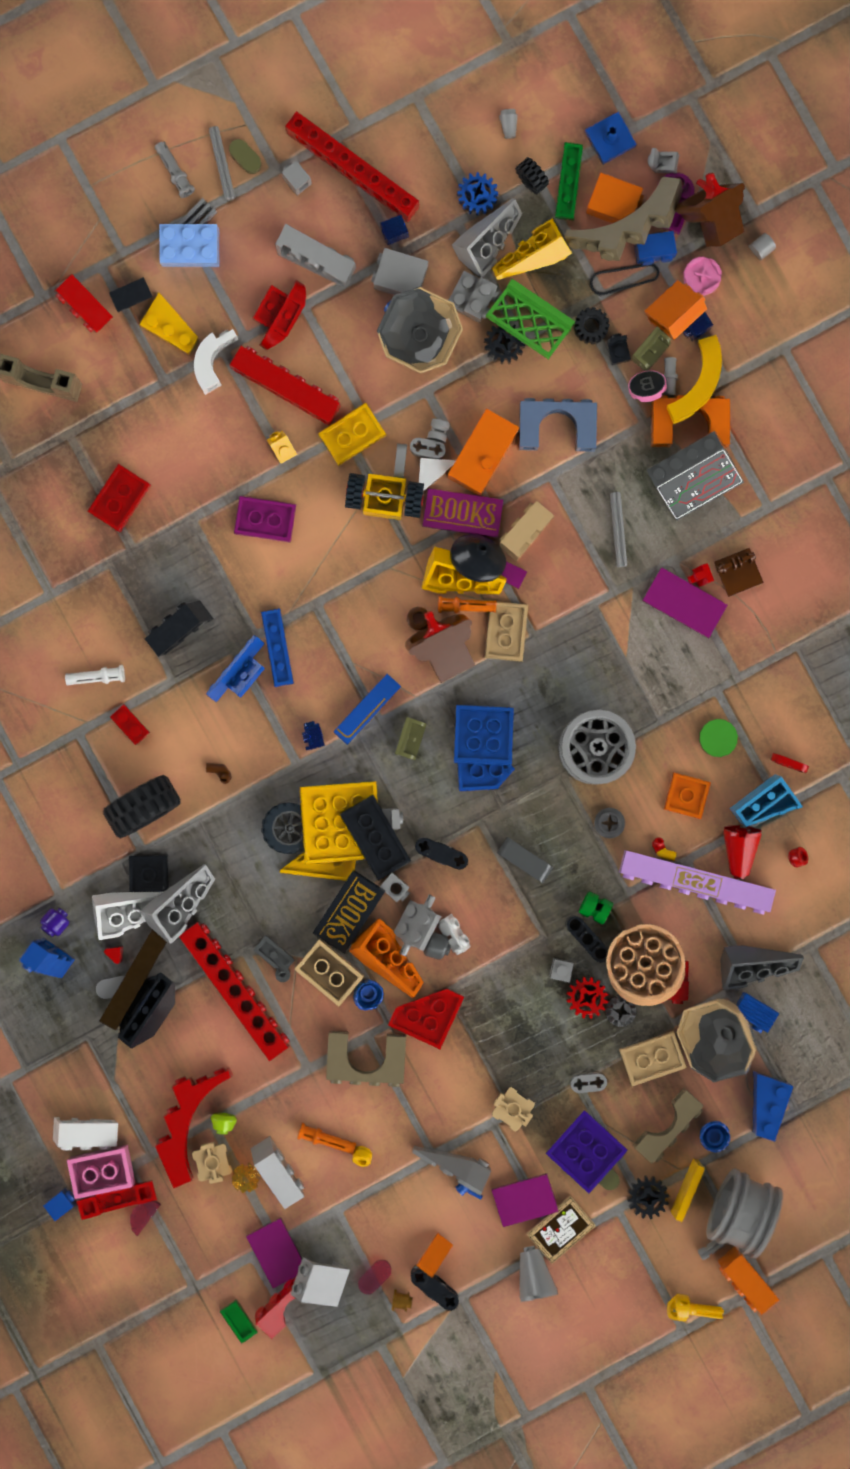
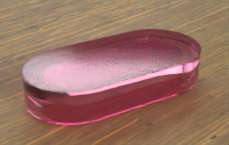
M383 1259L377 1260L360 1277L358 1282L360 1291L364 1294L374 1293L391 1275L390 1263Z

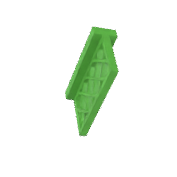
M511 279L507 288L486 314V318L548 360L575 323L570 317L514 279ZM505 296L511 297L514 300V304L505 305ZM516 308L517 316L508 317L506 309ZM519 308H527L530 315L521 316ZM495 310H503L504 318L496 317L493 315V312ZM531 319L533 327L524 328L522 320ZM535 319H543L546 325L537 326ZM509 321H519L520 328H512ZM551 329H558L562 332V335L552 337ZM547 330L549 338L540 339L538 331ZM534 331L536 339H528L525 332ZM550 342L551 350L549 352L544 350L541 343Z

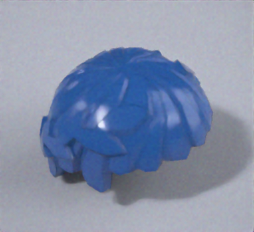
M369 979L359 982L353 994L354 1003L359 1009L364 1011L376 1009L384 996L383 988L380 984Z
M711 1121L701 1128L700 1142L706 1150L714 1153L721 1152L729 1145L731 1137L729 1129L724 1123Z

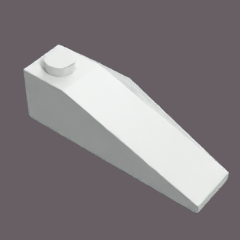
M118 892L93 895V914L98 939L119 937L124 934L123 932L133 927L134 929L140 927V924L146 922L140 911L163 892Z

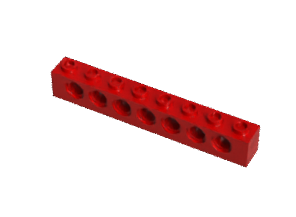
M296 111L286 124L287 135L406 222H409L419 209L418 199Z
M200 921L183 932L179 938L270 1062L289 1048V1038L284 1032H279L277 1029L279 1025L272 1016L269 1018L265 1012L267 1011L262 1001L258 1002L255 999L254 995L256 993L250 985L246 986L242 981L244 977L239 970L235 971L231 966L233 964L231 958L227 954L223 955L220 950L222 948L216 938L212 939L208 934L210 930L205 923L201 924ZM199 938L206 940L207 945L205 948L198 947L197 940ZM209 954L217 955L218 962L216 964L209 962ZM226 969L229 972V978L222 979L219 974L220 970ZM232 985L240 987L241 993L239 995H234L231 992ZM243 1001H250L252 1009L249 1011L244 1010L242 1007ZM254 1017H262L263 1025H255L253 1022ZM272 1032L275 1035V1040L272 1042L267 1041L265 1033Z

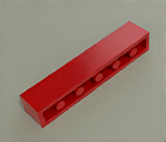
M240 346L230 363L233 371L330 426L341 407L337 397L332 394L327 396L322 393L323 390L317 385H308L303 377L299 375L293 376L286 367L282 365L278 367L272 364L273 360L267 356L260 357L253 348Z

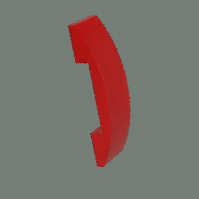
M152 1180L136 1183L130 1188L92 1195L77 1200L81 1220L99 1216L105 1212L155 1201L157 1196Z

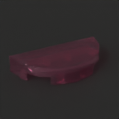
M151 1201L137 1205L133 1209L130 1216V1224L136 1236L140 1234L161 1203Z

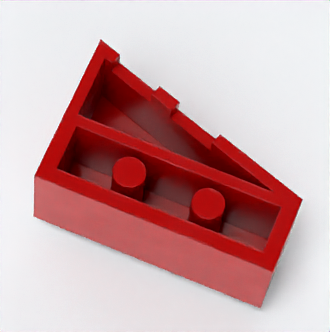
M73 274L54 290L56 293L55 297L62 304L66 303L71 308L69 311L76 318L80 317L85 322L83 326L90 333L92 331L97 333L113 318Z

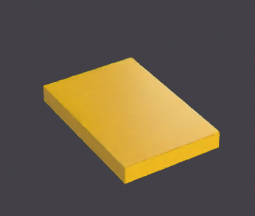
M366 403L318 433L338 466L387 436Z
M694 1158L670 1211L675 1220L680 1222L685 1218L705 1171V1167L701 1162Z

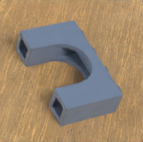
M526 398L524 401H520L519 450L538 451L539 425L541 421L550 414L560 413L568 416L575 425L576 451L595 452L597 403H593V400L585 399L581 400V402H573L572 399H563L562 402H554V399L535 401L533 398Z

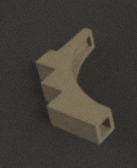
M662 177L656 190L641 207L613 224L587 230L567 229L565 239L568 247L589 250L591 252L598 251L600 252L601 259L620 261L626 242L644 245L651 226L670 228L676 212V205L679 203L683 193L681 179Z

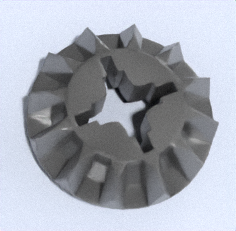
M614 808L602 809L595 817V829L602 837L615 838L624 830V816ZM609 814L611 821L618 822V824L611 825L610 832L607 825L601 824V822L608 820Z
M616 996L606 1006L607 1019L617 1027H626L636 1017V1006L621 996ZM624 1003V1010L629 1014H622V1017L619 1019V1013L613 1009H620Z

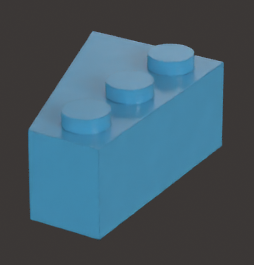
M774 774L729 809L740 824L747 827L773 816L802 808L803 806L784 779Z

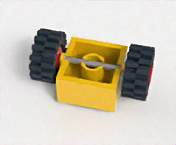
M350 473L346 489L345 508L361 510L362 499L365 497L363 515L401 520L403 505L406 500L404 516L420 518L424 497V483L409 481L406 496L407 480L404 478L368 474L367 486L364 489L365 475Z

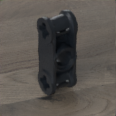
M420 838L416 842V851L435 862L458 870L464 869L468 865L467 856L448 845L428 838ZM427 841L429 849H425L424 852L420 851L419 843ZM463 856L462 859L465 863L456 866L455 857Z
M417 1266L412 1268L411 1281L426 1296L437 1302L447 1311H453L458 1307L457 1292L447 1285L443 1279L437 1275L430 1277ZM422 1272V1273H423V1278H422V1277H419V1278L417 1279V1278H416V1273H417V1274H420V1273ZM451 1297H453V1302L449 1301L447 1303L446 1298L450 1299Z

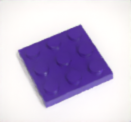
M584 1110L551 1146L546 1155L586 1192L590 1193L628 1149Z

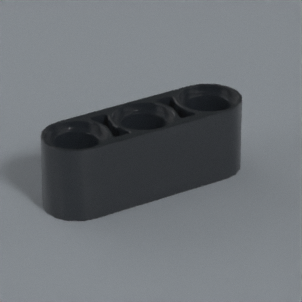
M576 915L569 916L565 922L567 930L594 960L600 963L607 960L608 948L580 917ZM573 919L579 920L580 923L579 927L575 930L571 929L569 925ZM585 934L592 935L591 943H583L582 938ZM599 948L605 950V955L602 958H596L595 952Z

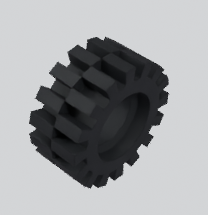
M527 157L515 168L522 183L534 194H539L549 185L545 172L541 170V167L532 158Z
M588 307L577 315L574 331H576V336L580 337L579 340L581 342L584 340L586 344L588 342L595 344V342L599 343L605 338L610 324L609 318L606 317L607 314L601 312L602 309L596 310V307H592V309ZM588 319H594L598 322L599 329L596 332H588L585 329L584 324Z

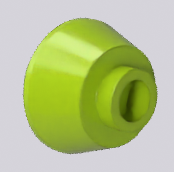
M214 1113L211 1116L213 1129L217 1130V1134L227 1135L228 1131L233 1130L237 1118L229 1113Z

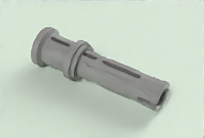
M163 141L155 145L154 148L169 171L171 182L176 185L179 196L185 198L191 195L195 188L187 180V174L179 168L166 143Z

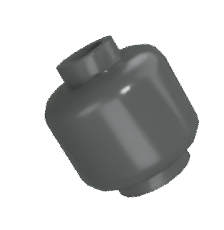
M433 932L423 951L424 955L440 960L444 955L448 956L451 944H448L447 936Z

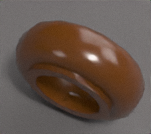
M423 607L412 608L407 615L408 625L415 630L425 629L428 626L425 616L424 622L421 624H416L413 621V616L416 613L424 615L428 611Z

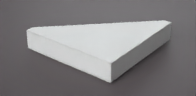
M420 458L419 483H424L423 491L444 475L454 465L456 460Z

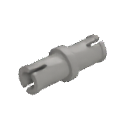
M667 357L664 359V377L667 383L664 395H667L668 398H673L677 396V359L675 357Z

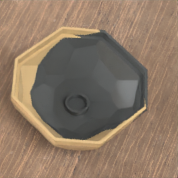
M421 287L394 295L377 329L385 356L420 374L446 365L463 331L454 303Z
M716 999L685 1009L676 1033L691 1069L712 1082L748 1073L756 1052V1045L752 1026L738 1007L728 1000Z

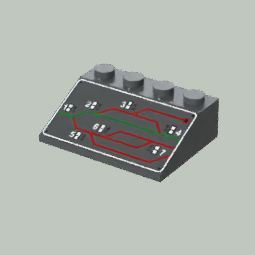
M715 431L647 470L676 521L744 483Z

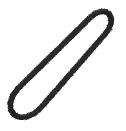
M641 264L599 271L591 277L590 287L595 294L607 295L653 282L659 277L660 271L655 264L646 266ZM652 266L657 271L653 279L611 291L598 292L593 287V279L599 274Z

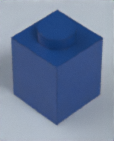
M64 1188L46 1202L43 1207L53 1220L56 1221L76 1205V1199L70 1190L67 1191Z

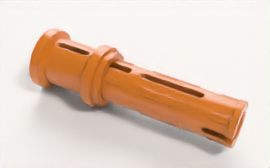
M439 596L438 613L443 611L454 612L455 614L460 613V611L496 613L497 608L496 600H461L459 597L443 598L442 596Z
M303 1122L297 1136L298 1140L304 1139L312 1142L313 1145H318L319 1143L350 1153L351 1155H353L356 1147V1142L324 1133L321 1128L315 1129L306 1126Z

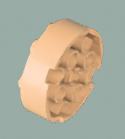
M636 925L637 927L621 932L611 943L606 960L608 977L614 990L626 1001L641 1006L657 1005L670 999L682 985L685 975L684 953L678 940L667 930L655 925ZM650 962L651 965L643 968L641 963Z

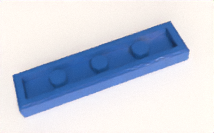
M281 610L263 611L261 614L274 686L280 687L294 684Z

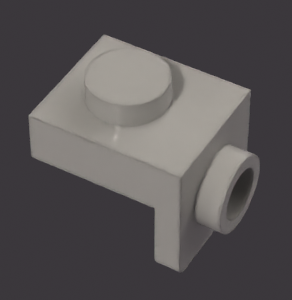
M652 148L651 154L648 156L649 167L655 173H677L679 153L659 152L656 148Z
M398 808L382 809L391 828L400 829V824H403V813H399Z

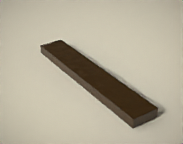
M153 929L99 1022L115 1031L118 1029L167 944V941Z

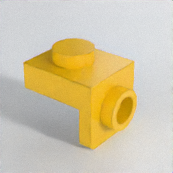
M276 431L267 439L280 464L297 455L284 431Z

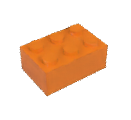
M735 1246L718 1260L721 1266L718 1269L728 1282L733 1281L731 1284L741 1297L746 1296L744 1300L754 1313L758 1310L763 1315L779 1301L773 1290Z

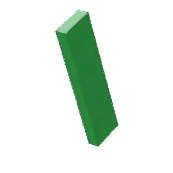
M564 142L555 219L574 221L583 144Z

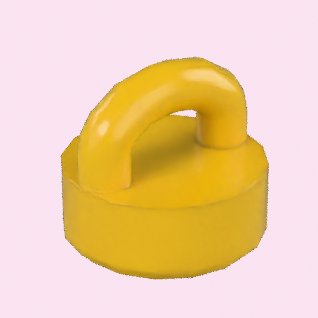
M365 1146L356 1147L352 1161L361 1167L369 1166L372 1160L371 1150Z

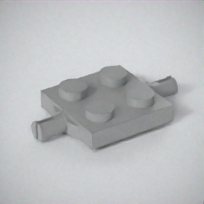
M428 895L424 905L412 900L409 901L394 930L395 935L404 942L399 952L401 955L406 956L410 947H416L424 951L441 918L440 915L434 913L431 909L436 899L435 897Z

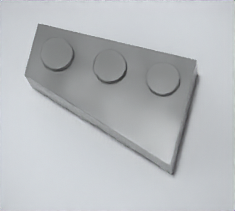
M271 1136L251 1148L255 1168L284 1209L304 1197L303 1189L305 1187L300 1178L296 1179L293 1168L289 1163L287 1164L282 1152L277 1148Z

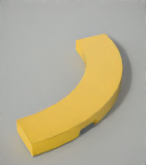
M717 335L698 340L702 356L701 374L694 387L684 397L667 405V411L673 424L679 423L695 414L697 410L707 403L716 389L722 368V353Z

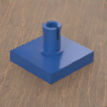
M619 112L585 129V134L602 164L624 154L637 145Z

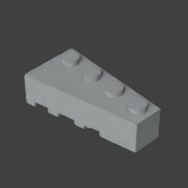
M285 224L275 244L279 256L345 288L356 269V264L353 262L354 259L337 253L333 248L319 243Z

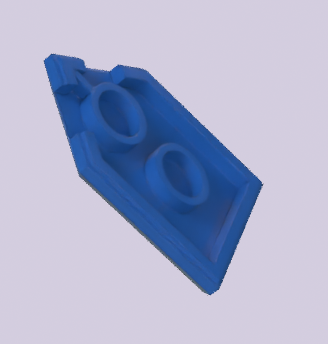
M457 763L459 791L498 789L515 768L512 765Z

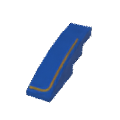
M386 674L334 730V733L348 745L401 686Z

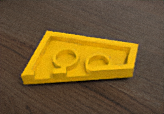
M158 293L139 325L190 355L199 340L198 336L165 298Z

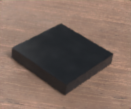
M168 855L129 856V892H164L169 888Z

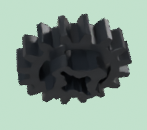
M492 326V332L487 331L486 333L489 338L484 339V343L488 344L484 347V350L490 351L488 357L494 356L493 362L499 359L501 365H503L504 360H507L508 364H511L512 358L517 361V354L522 356L523 351L521 349L525 348V344L521 343L522 341L516 337L507 334V331L500 326L498 328ZM498 334V339L492 342L494 336ZM502 337L505 340V342L508 343L507 350L506 347H504V344H501ZM517 345L516 350L511 353V348Z
M645 1175L643 1181L637 1178V1184L631 1183L633 1190L627 1191L631 1195L627 1197V1201L632 1202L629 1205L630 1209L636 1208L634 1211L635 1215L641 1213L643 1219L646 1215L652 1219L653 1214L659 1217L660 1210L666 1211L663 1206L669 1205V1202L665 1200V1198L670 1197L669 1193L665 1192L667 1190L666 1185L661 1186V1180L655 1182L654 1176L648 1180ZM651 1185L657 1187L660 1192L653 1191ZM643 1186V1189L640 1191V1193H637V1191ZM648 1193H650V1195L652 1196L649 1199L650 1201H646L645 1199ZM637 1203L645 1205L646 1209H642Z

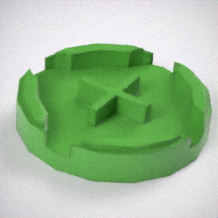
M723 719L709 721L702 727L699 733V742L702 749L713 757L729 755L737 745L738 735L736 729L730 722Z

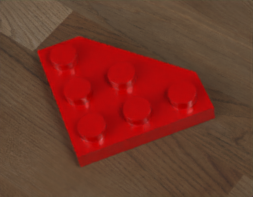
M446 988L397 1006L388 1026L440 1050L463 1002L464 996Z

